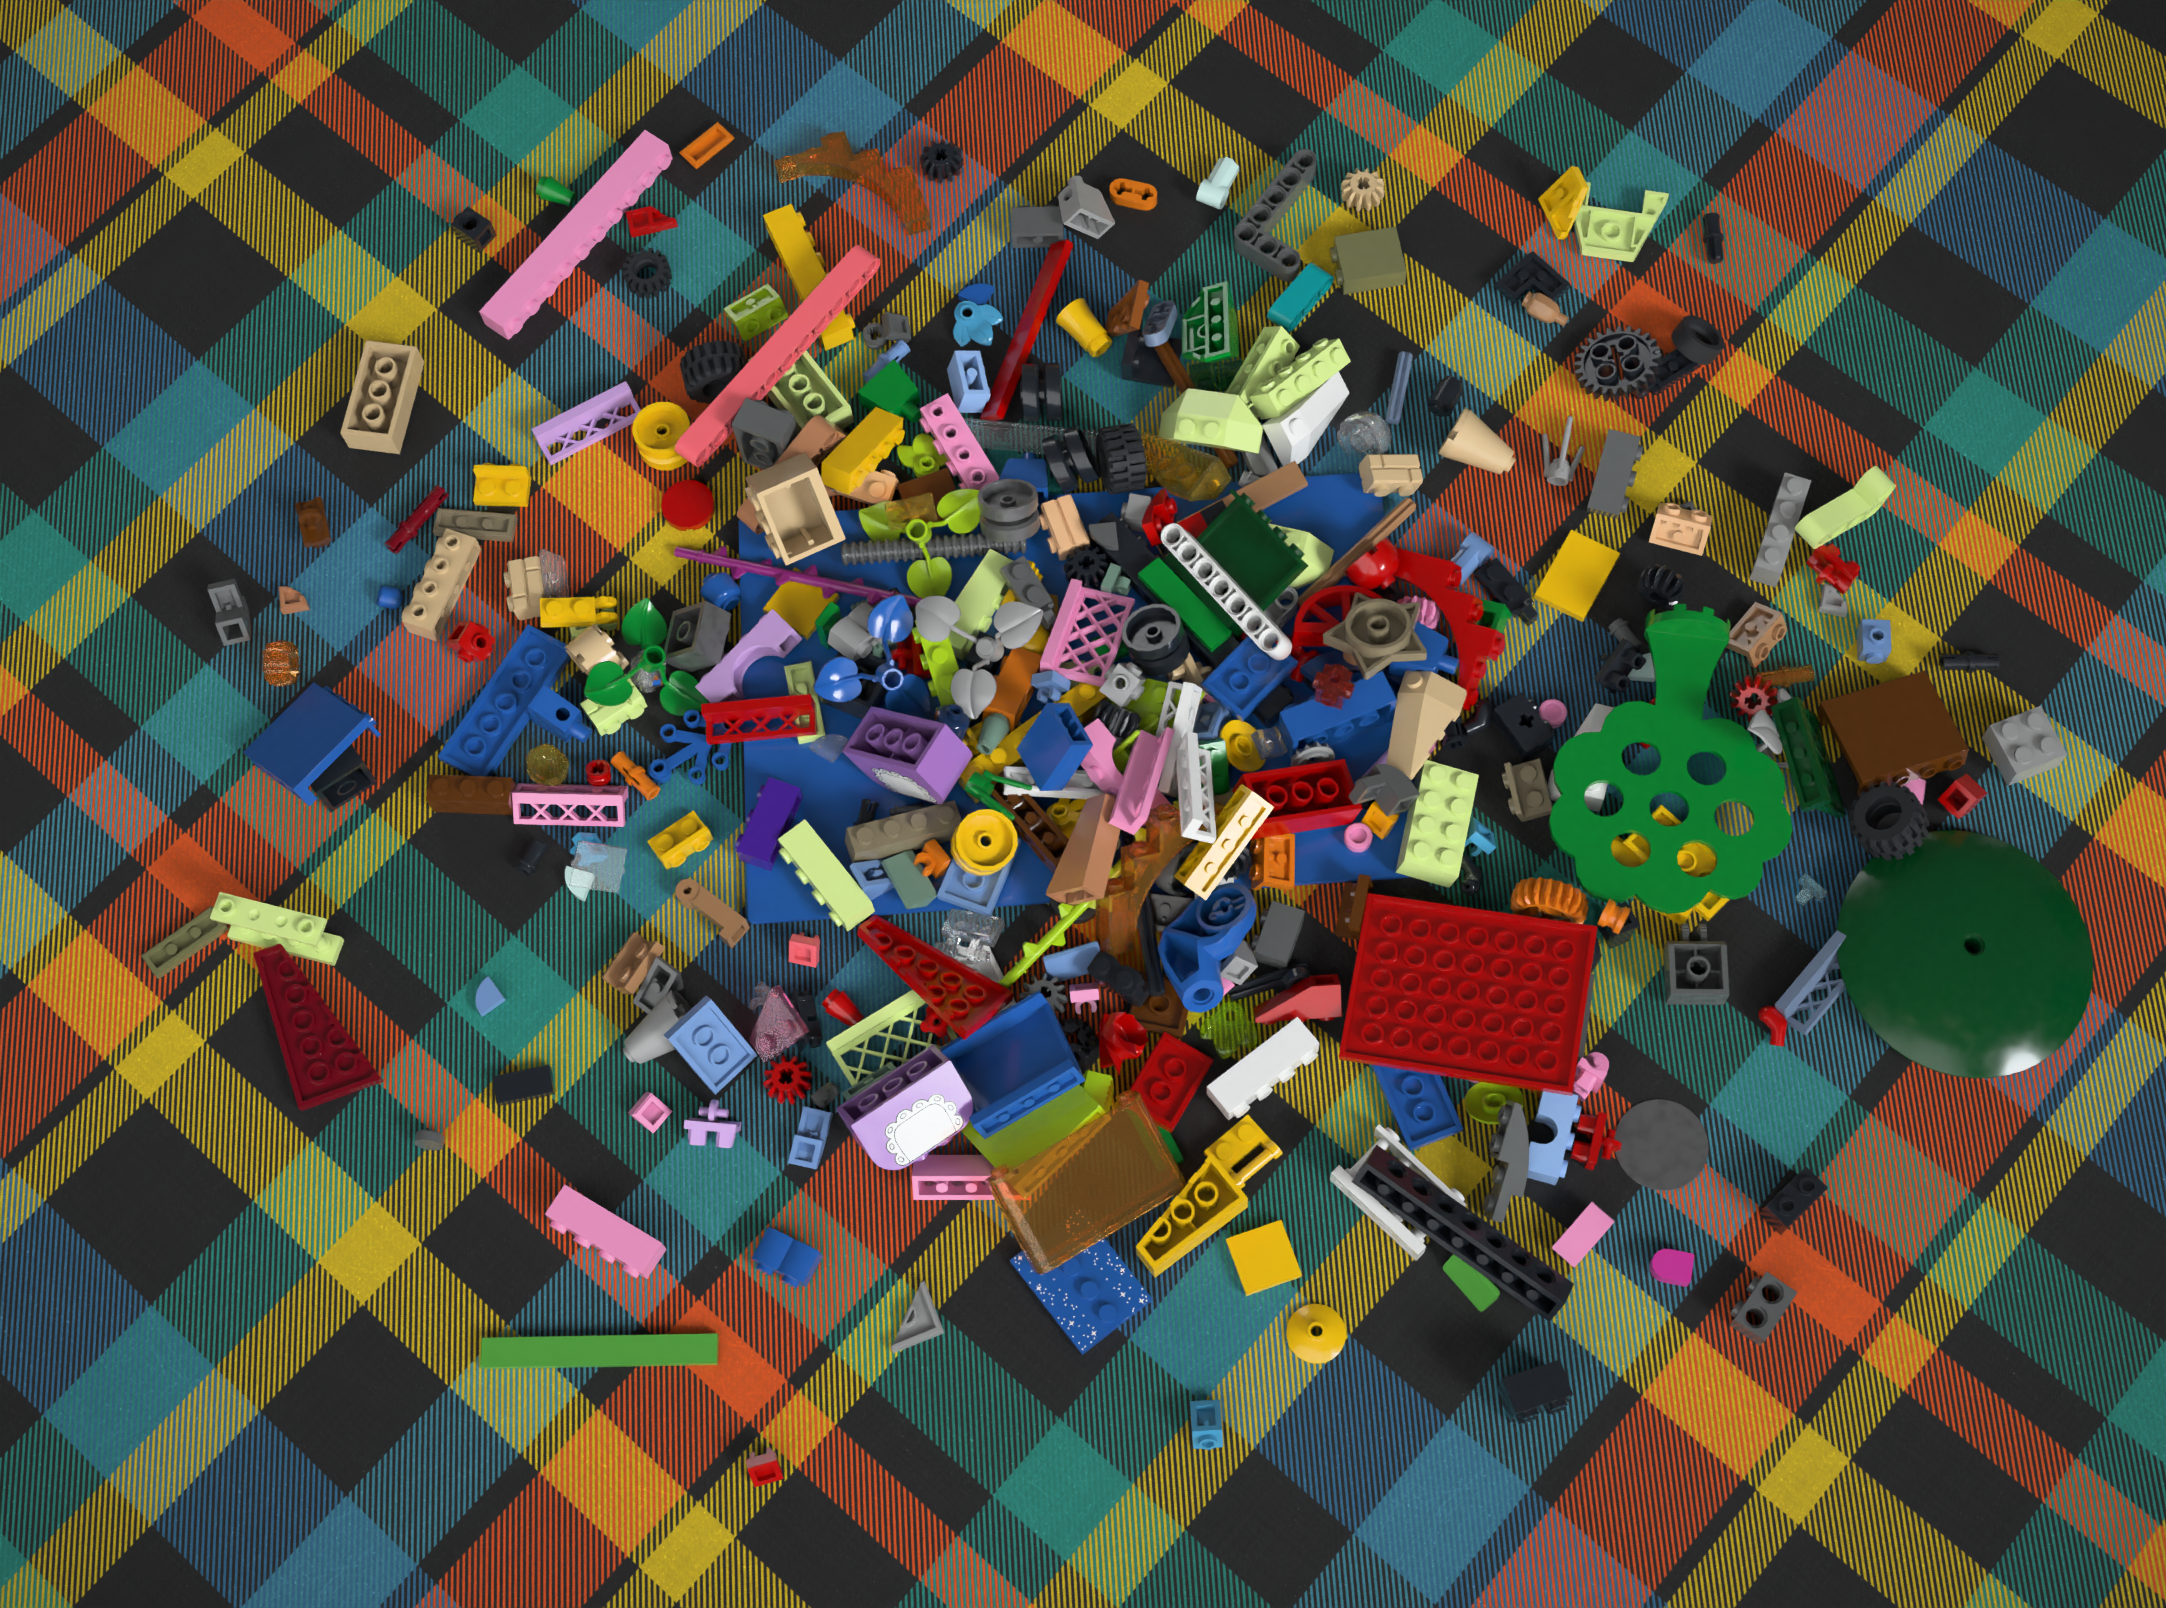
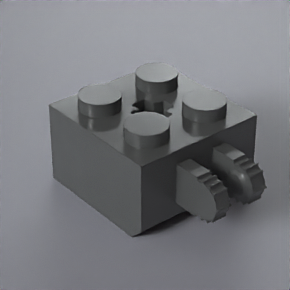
M1681 924L1680 941H1667L1663 949L1666 1005H1724L1729 997L1726 942L1708 941L1706 924L1698 925V941H1689L1688 924ZM1692 969L1697 970V974H1700V975L1694 974L1691 970H1692Z

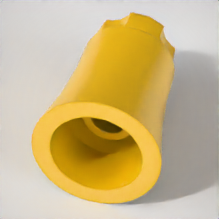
M1084 298L1076 299L1068 304L1056 319V323L1066 330L1092 357L1101 356L1113 343L1112 339L1107 335V331L1091 312Z

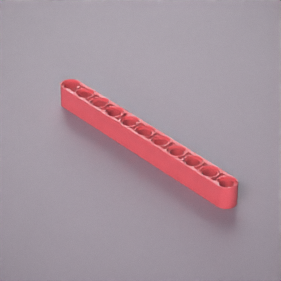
M860 245L854 246L679 438L675 446V452L696 467L702 466L733 432L732 422L745 398L753 401L764 398L874 276L880 266V259Z

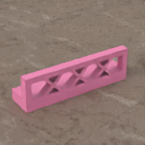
M1167 727L1159 737L1140 730V734L1135 738L1108 822L1109 824L1134 835L1147 820L1175 730Z
M518 783L512 792L514 824L624 827V803L628 798V786L604 785L598 787L593 785ZM520 803L531 804L538 812L533 816H521ZM550 804H557L565 813L561 817H553L545 809ZM577 805H585L593 813L588 818H581L573 809ZM605 806H617L618 818H607L600 810Z

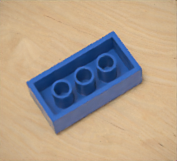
M1383 671L1376 673L1368 680H1365L1362 676L1359 681L1351 684L1342 683L1335 687L1333 691L1324 695L1323 693L1315 694L1308 701L1299 705L1293 703L1286 706L1279 714L1278 734L1291 759L1296 754V750L1305 748L1306 744L1310 746L1315 742L1319 744L1327 743L1330 747L1392 722L1397 699Z

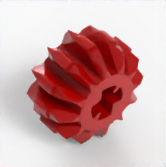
M1757 674L1755 681L1752 680L1750 675H1746L1744 682L1738 680L1735 683L1737 690H1732L1730 696L1735 699L1731 702V707H1740L1737 712L1738 717L1747 713V721L1751 722L1754 714L1760 710H1764L1770 716L1773 714L1771 706L1778 704V699L1773 697L1778 693V689H1768L1772 683L1771 679L1762 683L1760 682L1762 675ZM1752 693L1758 694L1757 702L1751 701Z
M783 1055L779 1065L776 1061H771L770 1064L774 1070L764 1071V1075L768 1079L763 1082L764 1087L769 1089V1097H777L779 1104H783L786 1098H788L790 1104L794 1105V1097L797 1095L803 1100L805 1095L802 1090H811L812 1088L808 1081L813 1077L811 1072L806 1071L808 1068L807 1063L801 1062L798 1064L796 1056H793L788 1062L786 1056ZM786 1076H788L789 1079H791L792 1077L793 1081L787 1084V1082H784L783 1079Z

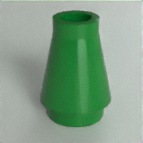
M543 175L536 187V194L540 196V199L564 204L569 207L572 206L576 197L575 192L568 189L552 176L547 177Z

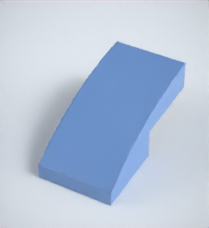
M803 1106L797 1135H794L788 1163L812 1169L818 1168L833 1116L832 1112Z

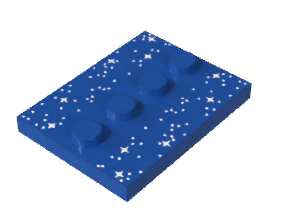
M1080 1207L1010 1260L1012 1266L1081 1355L1085 1354L1152 1301L1148 1292Z

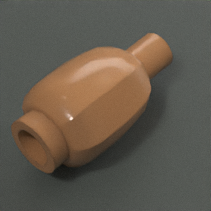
M1529 291L1522 302L1526 312L1541 322H1556L1564 327L1569 317L1560 312V308L1554 300L1542 293L1533 294Z

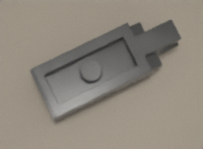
M1022 556L1002 567L1000 574L1018 602L1042 609L1041 624L1046 630L1053 627L1056 621V616L1052 611L1055 609L1053 600L1026 558Z

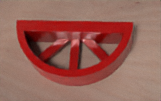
M1349 585L1333 586L1318 591L1303 603L1297 613L1291 636L1292 646L1331 647L1323 643V634L1340 624V622L1324 610L1325 608L1341 606L1342 620L1344 621L1351 610L1355 593H1361L1371 599L1384 598L1368 589ZM1314 614L1324 623L1306 622V620Z

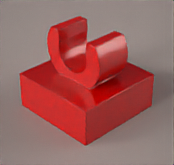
M770 1447L766 1448V1454L756 1456L755 1452H751L750 1458L746 1459L747 1470L754 1488L784 1479L776 1453Z

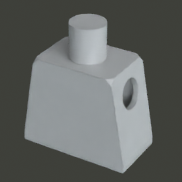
M1081 176L1071 177L1068 180V186L1058 195L1063 224L1099 239L1115 224V221L1102 193L1098 189L1085 184Z

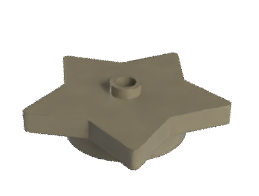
M1357 592L1354 595L1352 607L1346 620L1323 634L1324 644L1353 656L1365 680L1374 676L1391 662L1422 661L1427 659V650L1414 631L1420 614L1419 602L1398 604L1387 599H1371Z

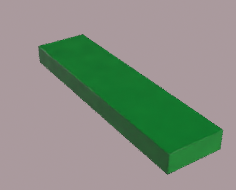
M1159 557L1138 573V578L1164 605L1174 608L1179 614L1182 623L1210 652H1213L1232 636V631L1217 618Z

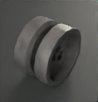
M1003 479L989 483L980 489L978 493V506L981 513L980 528L985 537L996 542L1012 543L1030 538L1038 532L1040 527L1037 509L1038 494L1036 487L1031 483L1020 479Z

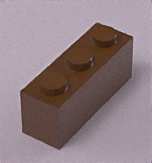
M430 774L426 801L434 812L513 815L512 792L517 785L511 777Z

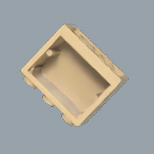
M805 452L746 477L749 487L745 488V491L756 510V518L764 529L766 542L776 559L781 558L785 565H789L846 539L818 469Z

